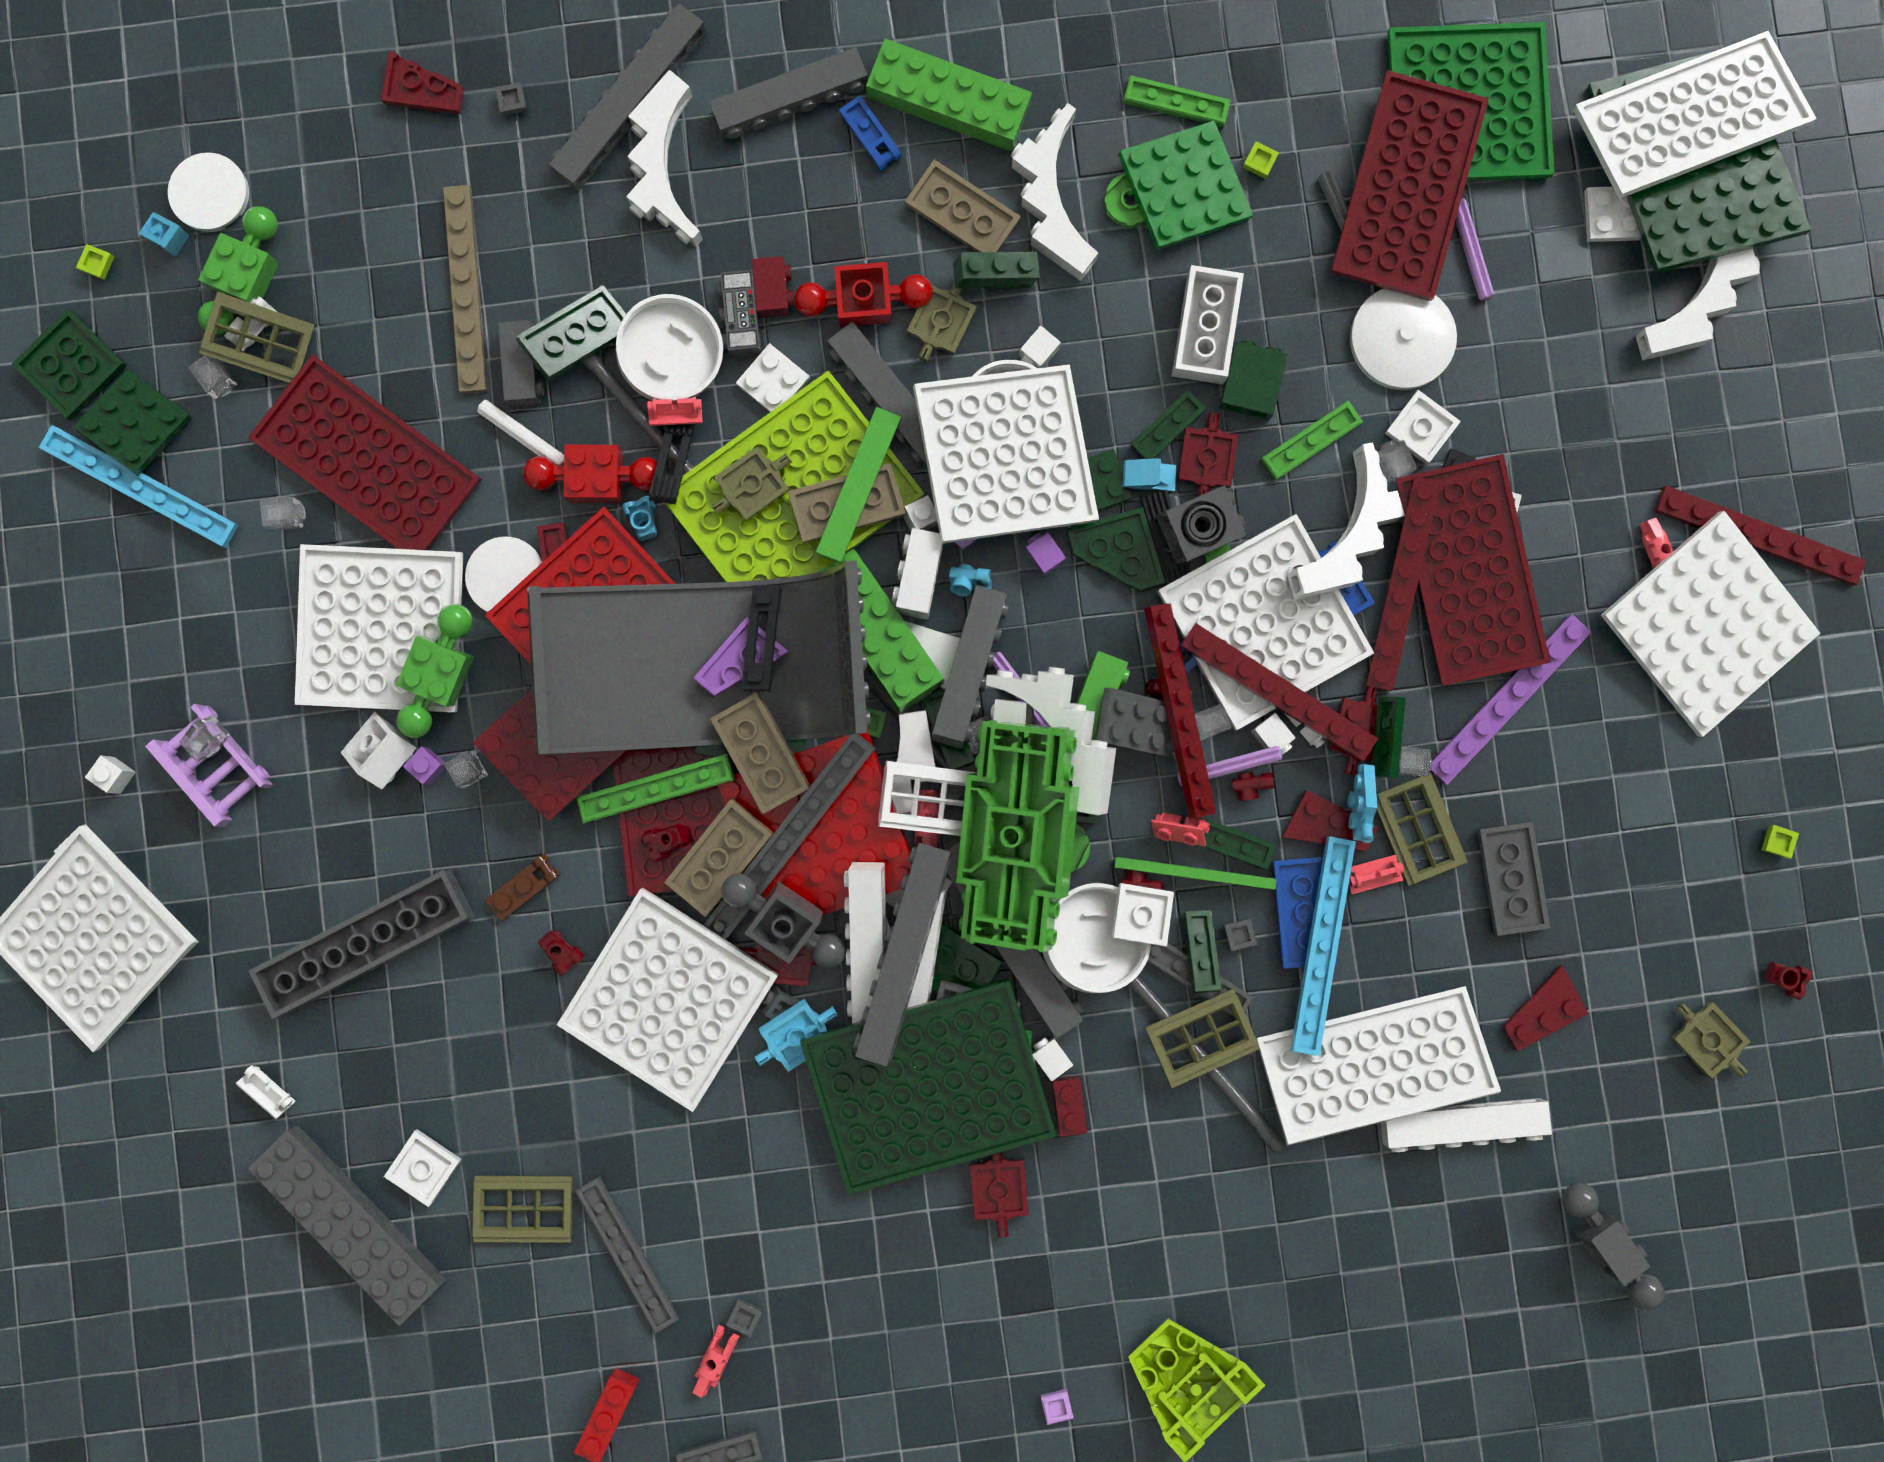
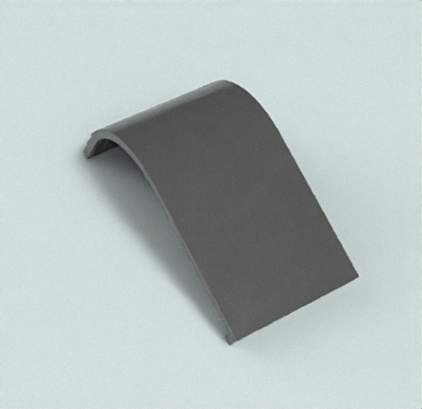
M845 561L831 569L807 575L754 581L551 588L529 586L527 588L536 755L724 745L710 718L751 696L756 691L744 692L741 681L714 697L695 682L693 678L746 617H750L753 585L780 586L782 589L775 641L788 650V654L773 662L771 693L767 691L765 693L759 691L785 740L829 738L867 733V727H870L871 720L870 713L866 710L865 699L869 695L868 683L864 682L863 672L867 668L866 654L862 653V642L865 641V628L860 623V614L863 613L864 606L863 598L859 596L858 585H861L862 573L861 569L857 568V561ZM762 613L759 616L758 627L766 632L768 615Z

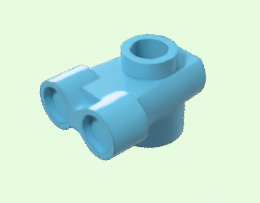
M644 496L637 501H629L622 505L625 517L630 519L639 541H645L657 536L653 514L656 507L654 501H649V496Z
M961 564L959 568L951 567L949 574L951 592L965 597L971 594V590H975L976 585L991 589V570L974 569L967 564Z

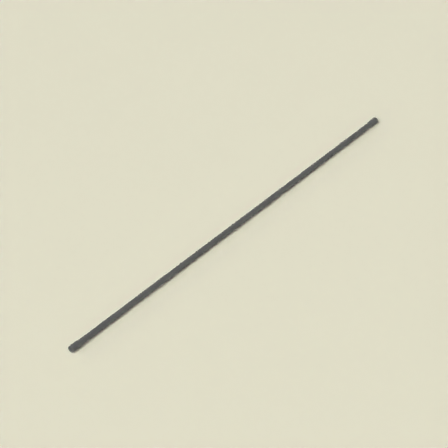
M595 353L583 360L584 365L598 377L661 449L664 433L657 425L649 426V416L604 366L597 354ZM671 443L668 459L676 466L679 450ZM686 460L683 475L694 468L688 460ZM866 668V670H863L864 682L868 683L870 690L899 722L900 714L868 668ZM931 740L935 764L939 768L949 769L943 752ZM1139 976L1128 984L1159 1020L1172 1016V1013ZM1180 1029L1171 1032L1180 1044L1186 1043ZM1198 1043L1193 1045L1199 1059L1207 1056V1053ZM1186 1048L1185 1050H1186V1051L1190 1054V1056H1191V1053H1190L1189 1049ZM1219 1067L1206 1073L1274 1153L1283 1148L1286 1144L1285 1140L1263 1119Z

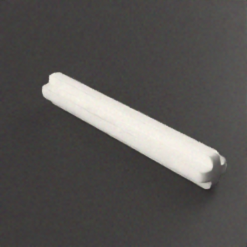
M484 400L479 404L477 411L483 417L538 456L550 459L555 466H564V454L488 400Z

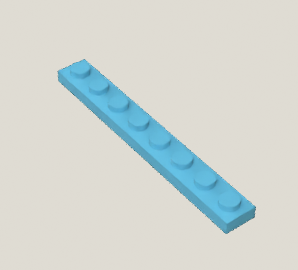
M51 425L39 446L40 449L222 547L226 548L239 526L143 473L136 476L108 454Z
M1330 836L1326 838L1291 1044V1051L1320 1056L1356 841Z

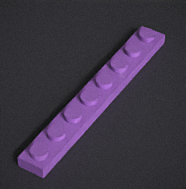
M1573 614L1568 615L1546 639L1551 663L1516 670L1428 763L1426 768L1444 785H1448L1588 637L1591 631Z

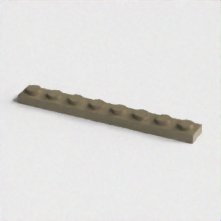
M470 185L443 187L459 392L461 394L488 392L472 188Z

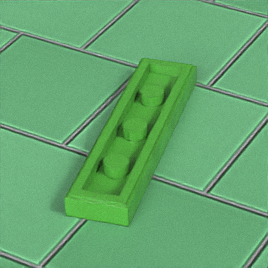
M1132 75L1129 77L1123 101L1124 104L1202 123L1215 121L1216 126L1224 128L1231 102L1230 99Z
M1348 400L1260 460L1274 481H1276L1361 425L1363 421Z

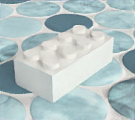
M1191 265L1186 280L1172 377L1224 384L1229 373L1244 273Z

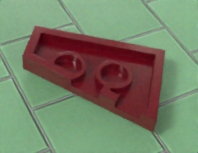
M389 50L381 97L383 104L461 115L465 92L462 85L436 72L432 73L420 67L419 64L411 60L408 61Z
M1308 790L1304 791L1281 836L1282 838L1326 844L1328 836L1356 841L1354 850L1367 851L1370 843L1353 840V829L1349 828L1350 812ZM1375 825L1372 829L1373 837L1378 829V827Z
M1559 965L1549 979L1536 989L1537 991L1526 1003H1523L1502 1025L1514 1050L1519 1051L1588 1014L1562 965Z

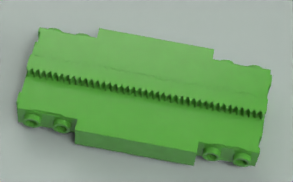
M995 720L982 721L978 731L980 751L975 759V767L978 771L977 773L967 774L956 879V883L966 884V888H964L962 893L964 912L959 921V929L962 931L961 939H966V942H970V944L982 943L1023 951L1038 949V952L1043 953L1051 950L1056 944L1057 930L1054 929L1055 919L1058 918L1060 913V903L1057 902V899H1062L1069 895L1080 788L1069 785L1074 776V766L1071 765V758L1077 748V738L1074 737L1075 730L1060 726L1043 727L1040 725L1011 722L997 723Z

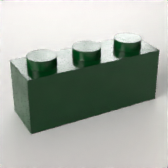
M961 252L953 262L955 288H1031L1040 278L1037 252Z

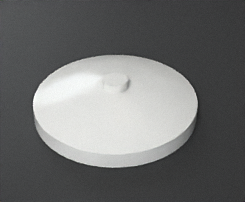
M1386 288L1374 293L1363 303L1353 319L1350 330V347L1358 367L1375 383L1394 390H1412L1425 386L1435 380L1452 360L1457 343V331L1453 316L1440 298L1435 295L1434 299L1429 301Z

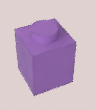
M1048 532L1043 536L1041 533H1038L1027 541L1029 545L1026 546L1025 552L1042 577L1065 562L1066 557Z
M421 746L403 767L423 785L432 786L449 765L430 748Z

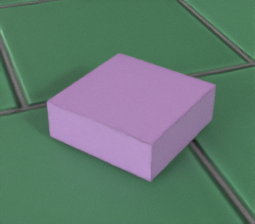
M1067 1389L1040 1395L1047 1425L1074 1419Z

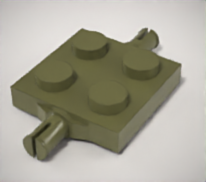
M955 281L950 291L932 286L933 294L930 302L926 306L917 309L907 329V334L924 343L918 355L920 360L923 359L925 362H928L933 349H941L955 355L977 310V306L965 301L960 296L963 288H955Z
M758 447L754 448L714 477V480L722 489L724 497L711 505L712 508L719 514L731 505L747 522L788 493L789 488L782 480L779 471L792 463L791 459L784 453V455L772 462L763 455Z
M1708 1001L1695 1013L1684 1002L1678 1004L1679 1007L1676 1006L1674 1010L1685 1020L1683 1026L1671 1037L1678 1047L1708 1078L1713 1079L1722 1069L1730 1067L1738 1078L1745 1076L1744 1074H1747L1748 1070L1737 1059L1741 1051L1751 1041L1714 1002Z

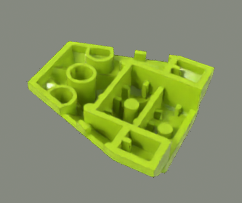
M1169 1318L1128 1356L1140 1385L1148 1398L1152 1412L1160 1425L1165 1441L1184 1462L1188 1461L1205 1444V1439L1243 1403L1246 1405L1265 1387V1384L1245 1362L1228 1354Z

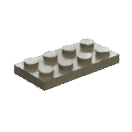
M935 159L905 200L907 207L975 252H999L1021 219L1020 215Z
M891 463L881 466L855 530L906 515ZM848 475L788 491L803 544L822 538Z
M759 692L752 694L710 718L762 814L810 788L807 778Z
M731 799L664 883L703 916L707 917L722 899L721 888L724 881L733 874H742L774 832L734 799Z

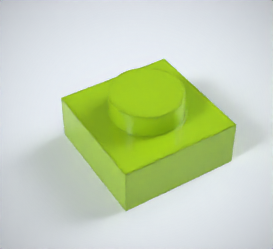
M1256 141L1243 168L1266 179L1279 152Z
M86 244L76 268L84 273L105 280L115 256Z
M1769 825L1761 850L1786 859H1792L1799 833L1776 825Z

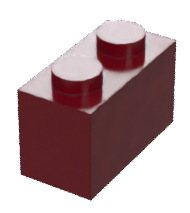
M784 256L752 259L758 317L789 316V307L794 306L793 291H788L787 281H792L791 266L786 265Z
M1079 1076L1057 1077L1052 1081V1089L1060 1137L1087 1133Z

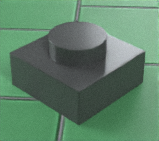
M521 82L495 87L499 110L502 116L528 111Z
M1250 918L1223 925L1230 951L1257 945Z
M739 1298L726 1326L751 1337L763 1309Z

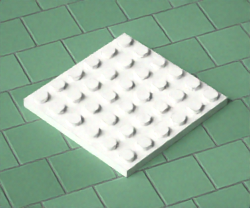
M1070 365L914 384V396L941 544L1091 523L1099 520Z
M1720 511L1601 614L1602 618L1698 737L1705 736L1820 634L1725 511Z
M1297 514L1157 591L1164 604L1171 603L1175 625L1183 639L1186 638L1193 625L1197 623L1304 692L1374 654L1339 590L1294 600L1287 574L1296 568L1321 559ZM1193 655L1234 731L1276 709L1270 703Z
M300 544L295 705L401 710L404 706L412 704L416 694L397 687L396 683L415 637L426 636L438 641L441 635L437 625L439 612L451 604L461 605L463 552ZM460 638L456 639L453 647L457 650H460ZM458 698L455 705L449 707L431 701L428 711L457 712Z
M87 825L79 826L0 917V955L92 1052H96L103 1047L197 942L186 928Z
M641 888L557 1023V1026L693 1112L779 974L651 892Z

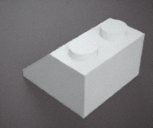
M374 711L341 751V754L358 775L383 789L387 783L394 779L399 768L412 757L416 747L405 735Z

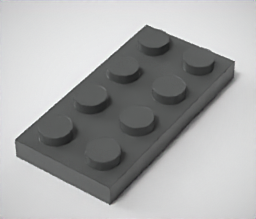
M1104 688L1096 740L1108 742L1109 745L1176 760L1164 701L1114 688Z
M1533 822L1478 829L1494 936L1551 928Z

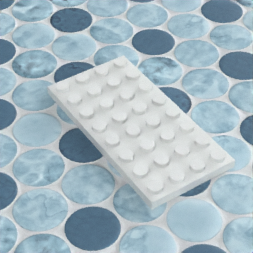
M1769 31L1578 103L1573 109L1619 199L1810 126L1816 120L1813 111Z
M1466 986L1325 1021L1320 1056L1291 1051L1294 1029L1257 1038L1260 1056L1287 1146L1501 1092Z

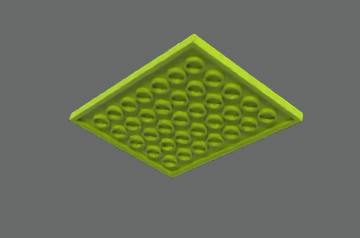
M828 370L685 473L682 477L676 505L665 503V505L725 582L767 580L817 573L834 561L816 554L820 540L806 544L802 543L788 493L746 522L731 505L719 514L714 511L711 505L724 497L723 491L714 480V477L756 447L772 462L780 458L784 453L788 455L792 463L782 468L779 472L789 491L848 475L869 422ZM889 448L882 465L891 463L905 507L923 498L925 493ZM892 520L856 529L846 553Z

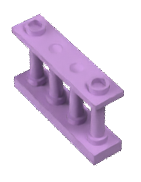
M193 704L191 709L198 715L197 718L169 742L153 739L145 747L214 827H225L232 821L227 814L229 812L228 809L255 785L261 788H270L273 784L268 780L270 777L269 773L262 766H256L217 721V713L208 705ZM206 725L215 737L187 761H181L176 755L177 749ZM223 744L232 757L207 779L198 781L193 775L194 769ZM240 764L249 774V777L223 800L216 801L210 795L211 789Z

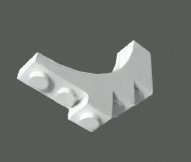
M669 70L628 116L632 124L631 130L642 140L627 156L631 164V171L641 180L626 197L631 205L629 209L638 218L641 219L644 216L651 222L656 217L665 227L669 225L677 231L675 233L676 236L685 244L690 242L697 247L703 238L700 231L684 215L675 201L670 188L667 170L668 149L673 129L681 112L693 96L690 87Z
M1067 103L1063 110L1059 108L1050 120L1052 124L1047 131L1043 129L1038 134L1035 142L1027 138L1023 145L1019 143L1011 154L1012 169L1030 181L1021 192V207L1040 220L1030 232L1032 235L1031 246L1079 281H1082L1095 264L1098 252L1080 236L1071 224L1062 206L1057 188V154L1063 137L1074 121L1076 108Z
M1753 248L1709 259L1707 271L1701 285L1687 306L1666 321L1646 327L1636 335L1642 361L1700 347L1713 339V326L1708 321V318L1726 314L1737 306L1736 292L1731 286L1749 282L1760 274V262L1755 256Z
M1373 442L1363 444L1353 452L1357 475V493L1354 510L1345 532L1336 545L1321 559L1296 568L1287 574L1294 600L1351 587L1362 581V566L1357 561V558L1373 555L1384 548L1383 534L1378 529V526L1394 523L1405 516L1398 491H1387V480L1382 475L1379 465V454L1374 449Z
M1049 667L1048 671H1038V676L1022 674V678L1013 677V672L997 670V675H987L986 686L1005 690L1023 699L1037 710L1051 727L1060 726L1075 730L1074 737L1077 738V748L1075 753L1072 754L1071 765L1074 766L1072 785L1080 787L1077 812L1094 815L1107 814L1116 748L1107 747L1108 742L1091 740L1095 711L1086 710V705L1070 703L1074 675L1065 674V669L1058 667Z
M926 710L900 714V744L896 762L936 767ZM894 777L892 792L913 795L911 779ZM892 798L898 814L911 815L913 800Z

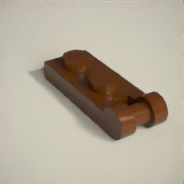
M545 853L537 857L530 865L485 900L500 921L507 919L561 875L556 868L553 869L548 863L549 859ZM539 869L545 875L541 880L535 875V872Z

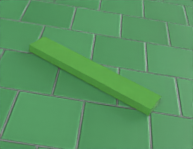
M876 407L816 550L817 555L841 564L900 423V416Z
M724 754L576 798L582 822L589 823L735 781L736 779L729 754Z
M1121 857L1113 859L1112 868L1269 890L1276 889V880L1273 878Z

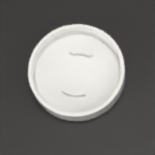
M662 294L644 299L626 314L618 329L616 358L619 369L627 383L636 392L652 401L655 398V400L672 399V402H677V399L699 396L712 384L722 362L723 341L717 323L704 307L687 297Z
M1091 883L1069 890L1067 897L1057 899V902L1060 903V913L1058 918L1055 919L1054 929L1057 930V941L1052 949L1044 952L1043 955L1053 974L1065 985L1080 992L1105 993L1120 989L1139 975L1148 960L1151 944L1111 938L1118 887L1103 883Z

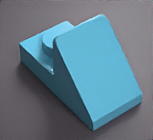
M154 212L139 232L141 236L160 246L174 257L177 256L189 238V235L176 223Z
M1158 458L1124 461L1122 487L1158 492L1167 490L1168 493L1175 492L1176 465L1162 464L1161 459Z

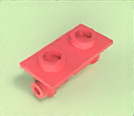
M696 397L677 399V402H672V399L655 400V398L653 401H647L649 426L703 423L701 399H696Z
M1165 812L1157 814L1155 820L1151 819L1155 838L1163 841H1176L1187 845L1206 847L1204 833L1209 832L1210 824L1205 822V819H1189V817H1186L1184 824H1181L1182 816Z
M1396 855L1352 866L1349 879L1351 895L1403 881L1401 873H1404L1402 863H1398Z

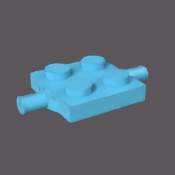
M1360 764L1357 767L1358 775L1354 779V791H1350L1348 795L1347 805L1352 808L1349 816V828L1353 829V840L1371 843L1373 841V818L1377 810L1375 766Z
M805 999L801 1000L759 1028L761 1035L767 1042L768 1048L755 1056L756 1061L762 1066L774 1057L784 1065L788 1072L806 1061L800 1039L827 1031L825 1024L838 1016L836 1010L831 1006V1008L819 1015L811 1009Z

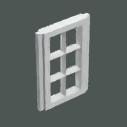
M886 761L883 773L878 826L961 836L962 821L943 819L945 804L964 806V801L946 799L947 784L966 786L967 774L977 772ZM894 777L915 780L913 795L892 792ZM920 782L942 783L940 798L920 796ZM892 798L913 800L911 815L890 813ZM918 801L940 803L938 818L917 816Z

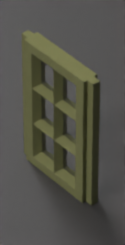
M217 292L199 353L290 383L302 368L314 324ZM223 309L245 317L241 331L219 324ZM251 319L273 326L269 340L247 333ZM217 328L239 335L235 350L213 343ZM279 328L301 335L297 349L275 342ZM245 338L268 345L264 359L241 352ZM273 347L295 354L291 368L269 361Z
M1431 773L1376 794V811L1392 850L1397 857V861L1403 865L1404 873L1402 874L1407 886L1468 862ZM1420 787L1428 808L1415 812L1407 792ZM1402 795L1410 815L1396 820L1389 799ZM1431 813L1439 833L1425 838L1418 817ZM1413 820L1421 841L1407 846L1399 825ZM1442 839L1450 859L1436 864L1428 844ZM1423 846L1431 866L1418 871L1410 851Z
M1230 989L1145 1027L1171 1088L1260 1049L1234 989ZM1231 1006L1236 1020L1216 1028L1211 1015ZM1206 1018L1211 1032L1191 1040L1185 1026ZM1239 1025L1245 1039L1225 1047L1219 1034ZM1180 1029L1186 1043L1165 1051L1160 1037ZM1214 1036L1219 1050L1199 1059L1193 1045ZM1188 1048L1194 1062L1174 1070L1168 1056Z
M474 1176L473 1242H572L573 1176ZM484 1191H506V1206H484ZM512 1191H535L534 1206H512ZM541 1191H562V1206H540ZM484 1211L506 1212V1227H484ZM512 1212H534V1227H512ZM540 1212H562V1227H540Z

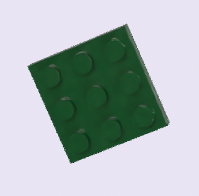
M69 309L56 319L11 364L70 421L127 366Z
M127 369L80 418L73 428L136 476H139L192 418L187 412Z

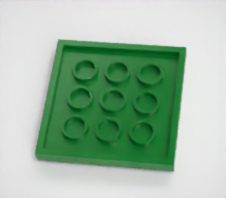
M1215 121L1120 150L1118 154L1156 250L1250 220L1253 216Z

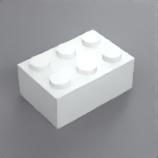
M912 528L911 535H905L903 554L906 555L905 561L900 560L897 573L898 580L901 583L900 587L895 586L892 597L893 605L900 615L928 620L944 543L941 544L940 533Z

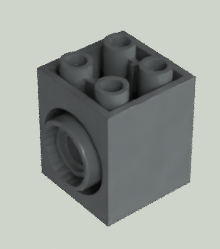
M1225 485L1155 515L1176 564L1194 559L1246 535L1244 531L1246 529L1245 521L1241 514L1237 515L1234 504H1236L1234 495L1230 489H1226ZM1195 521L1200 524V532L1195 527Z

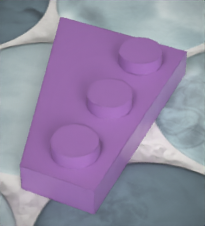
M747 617L693 678L695 682L714 697L743 680L749 618ZM758 627L754 663H763L766 632ZM775 641L773 662L788 654V650L777 641Z

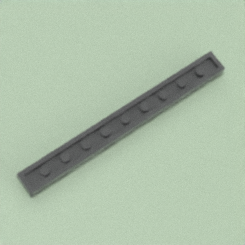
M859 734L850 735L743 873L754 881L756 893L760 896L766 891L876 749ZM722 900L703 926L727 941L751 909L749 907L736 909L730 907Z

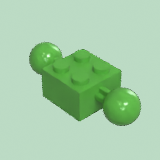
M262 206L252 207L244 214L242 224L246 235L242 242L223 233L219 234L198 279L210 290L249 303L253 298L256 300L258 296L263 299L279 262L269 253L258 249L261 241L272 238L278 229V221L275 214ZM214 301L203 304L198 311V322L204 331L206 330ZM223 309L219 324L229 327L234 321L233 313ZM217 328L215 335H222L227 331Z
M451 604L439 612L437 625L441 635L438 641L426 636H416L396 683L397 687L416 694L413 703L404 706L399 711L396 719L398 729L407 737L419 738L430 730L432 716L428 708L431 701L449 707L455 705L474 659V656L453 648L456 639L467 635L473 624L471 613L462 605Z

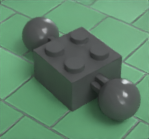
M733 874L724 881L721 894L725 903L736 909L749 907L755 912L747 922L744 934L788 964H790L803 945L811 949L814 962L821 968L833 969L843 962L846 956L844 942L836 935L825 934L819 936L814 932L821 922L823 912L818 907L779 881L766 898L756 893L754 881L745 874Z
M1584 1183L1570 1185L1563 1194V1206L1571 1216L1585 1220L1575 1227L1573 1231L1606 1276L1623 1286L1628 1284V1297L1636 1307L1642 1310H1653L1659 1307L1664 1300V1287L1656 1277L1643 1274V1272L1651 1267L1645 1259L1648 1255L1637 1242L1634 1244L1628 1236L1631 1234L1630 1229L1621 1219L1617 1221L1611 1214L1608 1216L1598 1211L1599 1197L1591 1186Z

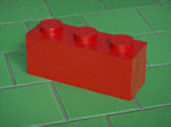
M615 1368L574 1451L575 1454L592 1462H601L640 1381L639 1378Z

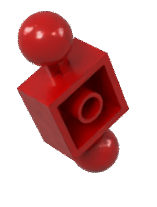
M887 262L834 266L836 290H825L817 283L808 282L802 284L797 289L794 303L797 310L808 317L820 315L827 306H837L840 327H845L852 321L856 326L892 323L890 301H902L906 306L914 309L922 308L930 302L933 289L930 281L919 274L907 276L901 285H889Z
M565 444L564 466H555L550 459L543 456L533 457L524 465L523 478L526 484L535 490H546L553 486L556 481H564L563 497L569 503L622 504L623 482H631L639 490L650 491L657 461L650 457H641L635 460L631 466H623V451L618 445Z

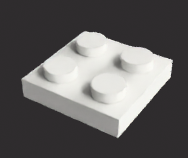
M1589 187L1584 191L1587 242L1635 241L1642 238L1626 196L1619 199L1613 187Z
M769 343L738 379L736 385L768 412H771L798 393L810 380V376Z
M1418 390L1385 434L1427 465L1461 421Z
M1120 883L1111 938L1167 946L1174 892Z
M417 1129L413 1132L384 1177L429 1207L462 1159Z

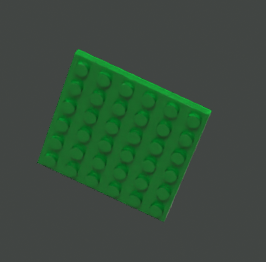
M1545 22L1389 28L1387 31L1389 71L1489 98L1466 181L1553 177L1555 173Z

